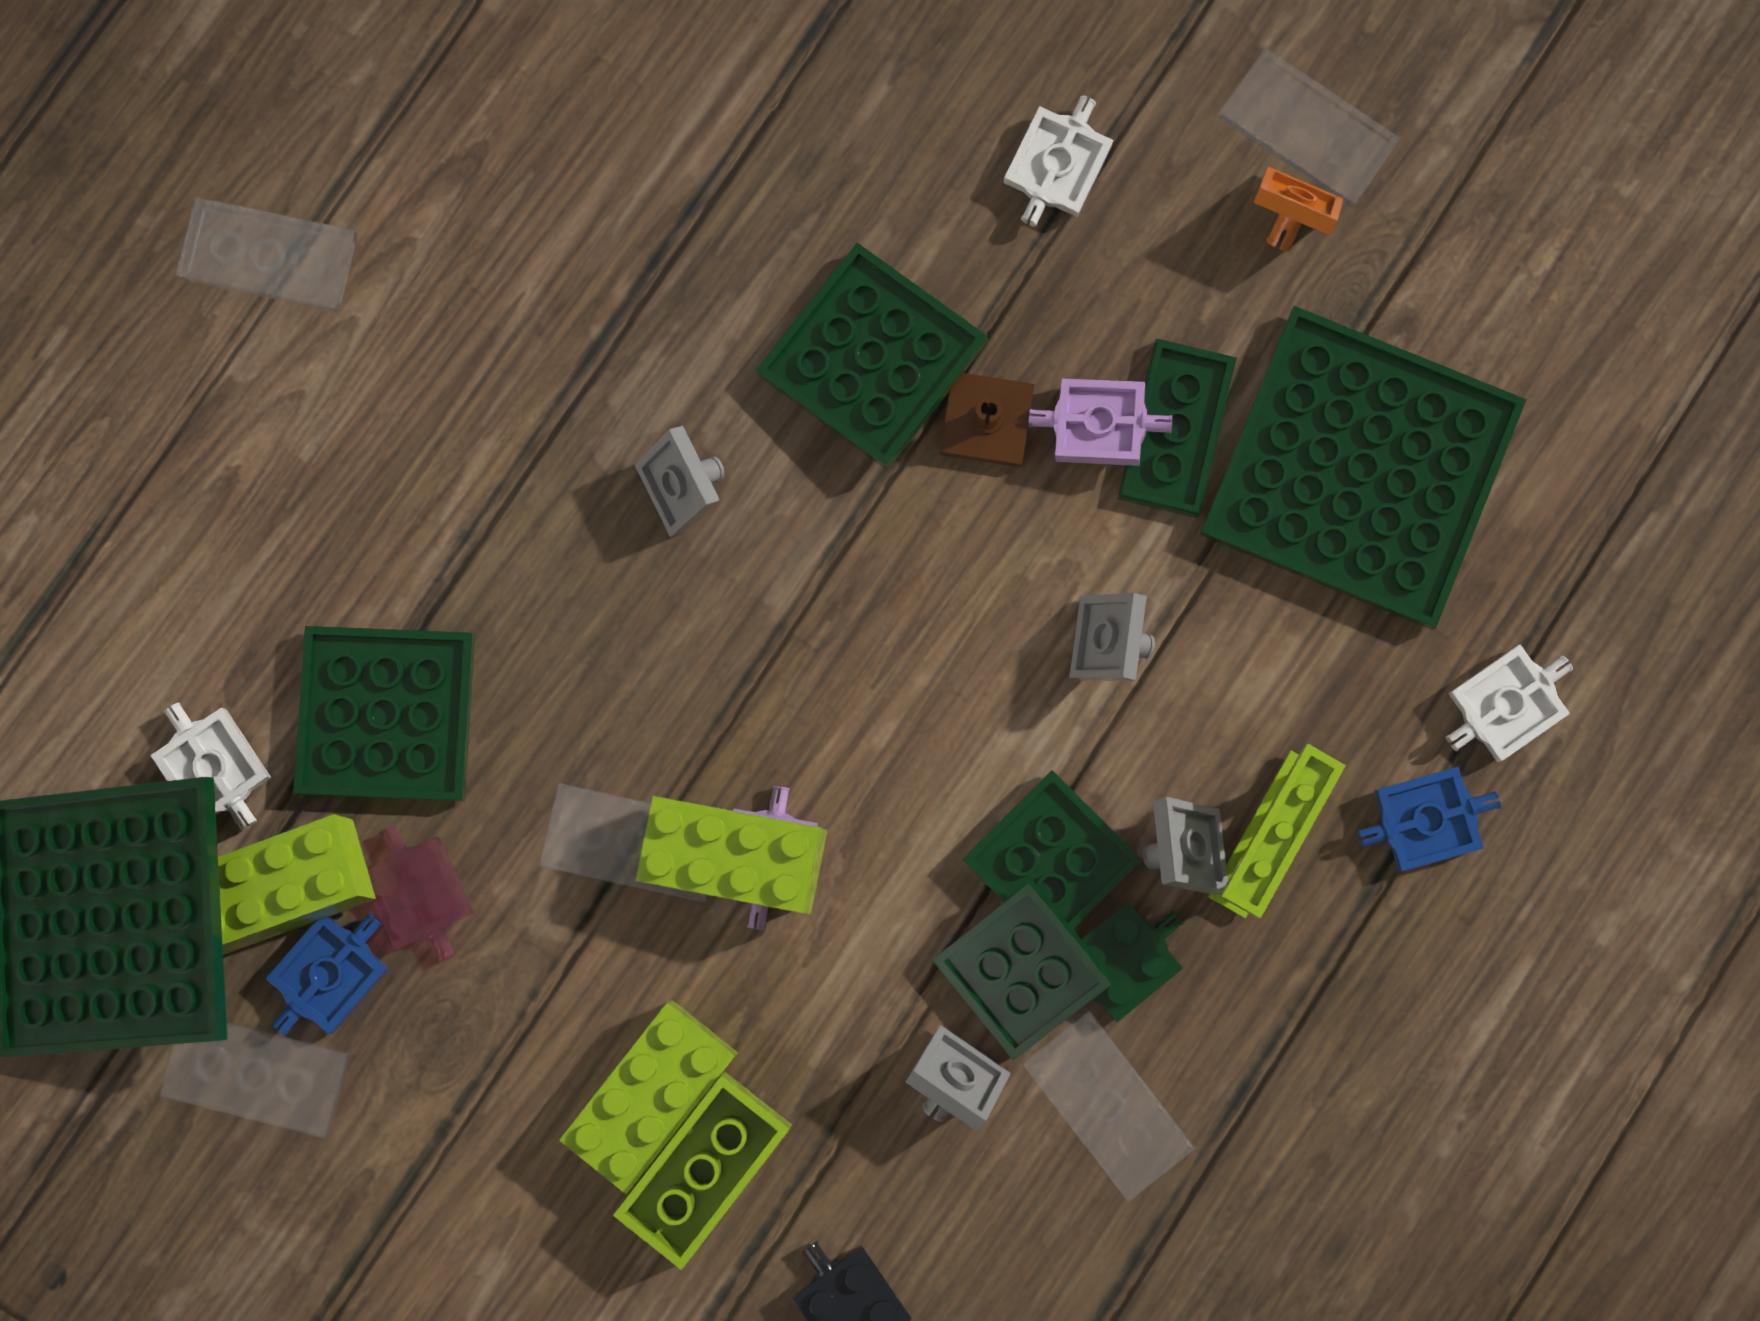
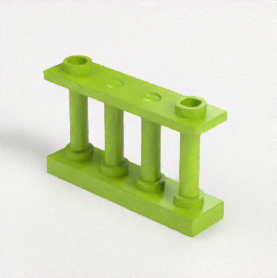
M1305 744L1300 754L1292 750L1289 751L1226 863L1228 877L1226 886L1221 894H1209L1208 897L1243 918L1251 914L1261 919L1346 765L1310 744Z

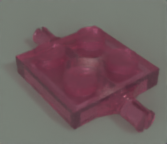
M396 825L380 831L379 833L390 855L381 864L369 869L368 873L376 900L372 901L394 950H401L417 941L430 940L439 963L455 956L456 953H454L445 932L455 922L473 914L474 911L440 838L433 837L417 846L405 847Z

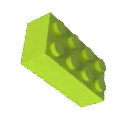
M653 796L636 881L811 914L827 830L816 826Z
M339 815L327 816L218 857L223 955L376 900L353 819Z
M671 1000L665 1004L559 1141L627 1195L737 1056L738 1052Z
M724 1072L613 1216L682 1271L788 1133L792 1124Z

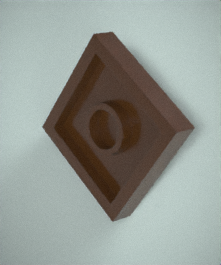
M963 373L949 392L940 455L1021 468L1035 384Z

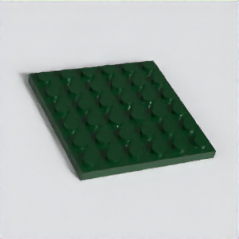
M1293 306L1200 535L1434 630L1438 625L1527 399Z
M198 777L1 800L0 1057L228 1040L214 777Z

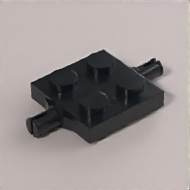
M818 1241L812 1243L811 1247L818 1255L819 1260L816 1259L809 1247L802 1251L817 1273H815L808 1285L791 1297L807 1321L912 1320L862 1245L845 1258L832 1262L828 1259Z

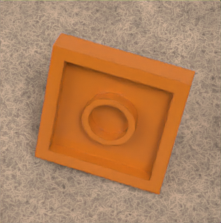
M1268 166L1253 203L1279 214L1270 235L1267 236L1266 242L1276 247L1283 230H1286L1279 249L1290 251L1301 224L1331 236L1338 222L1343 198Z

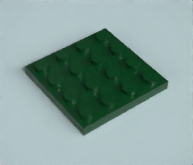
M856 243L755 371L759 377L888 470L988 343L989 339L985 333L862 245Z
M305 626L293 794L465 801L475 634L470 632Z

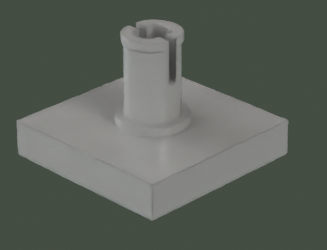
M683 425L669 429L634 464L670 537L684 533L720 501L712 483L718 482L724 477V467L715 456L700 461Z
M1136 593L1080 596L1069 678L1080 681H1136L1139 658L1147 659L1151 657L1155 649L1154 637L1142 633L1147 596Z
M1170 797L1154 800L1157 843L1144 847L1143 860L1145 865L1149 869H1160L1162 885L1213 895L1221 894L1228 882L1220 809Z
M940 1025L908 1076L906 1083L927 1097L922 1107L928 1116L939 1105V1110L933 1117L934 1120L944 1121L948 1114L951 1113L978 1132L988 1119L1011 1073Z

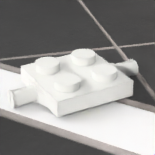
M1080 96L1072 116L1058 115L1039 106L1004 177L1003 183L1024 192L1031 199L1021 217V220L1027 224L1035 210L1030 220V226H1037L1045 206L1056 207L1078 217L1112 147L1114 140L1095 132L1086 123L1096 105V102L1090 98L1085 110L1082 112L1087 102V96Z
M1521 645L1515 646L1448 693L1462 712L1465 724L1450 735H1447V742L1451 743L1463 735L1462 738L1450 745L1455 751H1458L1459 748L1476 737V739L1485 744L1497 762L1503 761L1570 714L1559 699L1554 682L1568 672L1573 671L1571 663L1556 671V669L1569 661L1565 656H1560L1559 659L1543 669L1530 659Z
M180 703L171 705V708H167L164 713L177 730V733L174 734L168 744L151 755L166 780L214 777L216 815L221 812L230 811L242 831L251 827L250 825H254L257 819H255L244 800L247 799L251 791L268 781L271 776L225 708H220L203 720L191 722Z

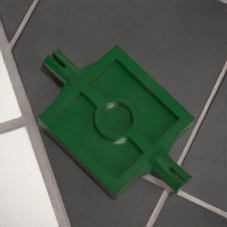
M1128 902L1082 939V942L1114 980L1112 985L1092 1000L1102 1005L1116 1023L1183 969L1169 952L1165 938L1181 925H1184L1181 918H1178L1169 927H1165L1178 916L1173 910L1153 926L1142 919Z

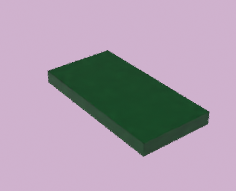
M1156 338L1145 380L1144 404L1147 409V415H1172L1171 433L1146 432V436L1141 444L1140 466L1125 465L1117 499L1194 518L1200 516L1237 357Z

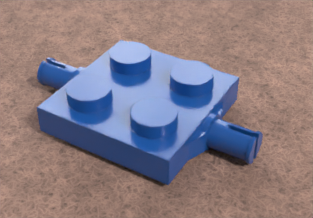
M1459 767L1451 768L1374 790L1381 813L1380 824L1357 830V837L1374 834L1373 837L1359 840L1362 848L1386 840V843L1392 849L1398 872L1410 870L1483 849L1477 828L1478 814L1500 809L1501 801L1484 805V802L1500 797L1496 791H1493L1492 793L1472 798L1464 786Z
M368 913L356 929L351 931L340 926L330 916L316 920L266 978L282 993L286 1003L289 1005L272 1023V1026L275 1029L280 1028L278 1031L283 1035H287V1032L302 1016L313 1020L329 1035L333 1034L389 970L383 962L372 954L366 943L382 925V922L376 919L373 914Z

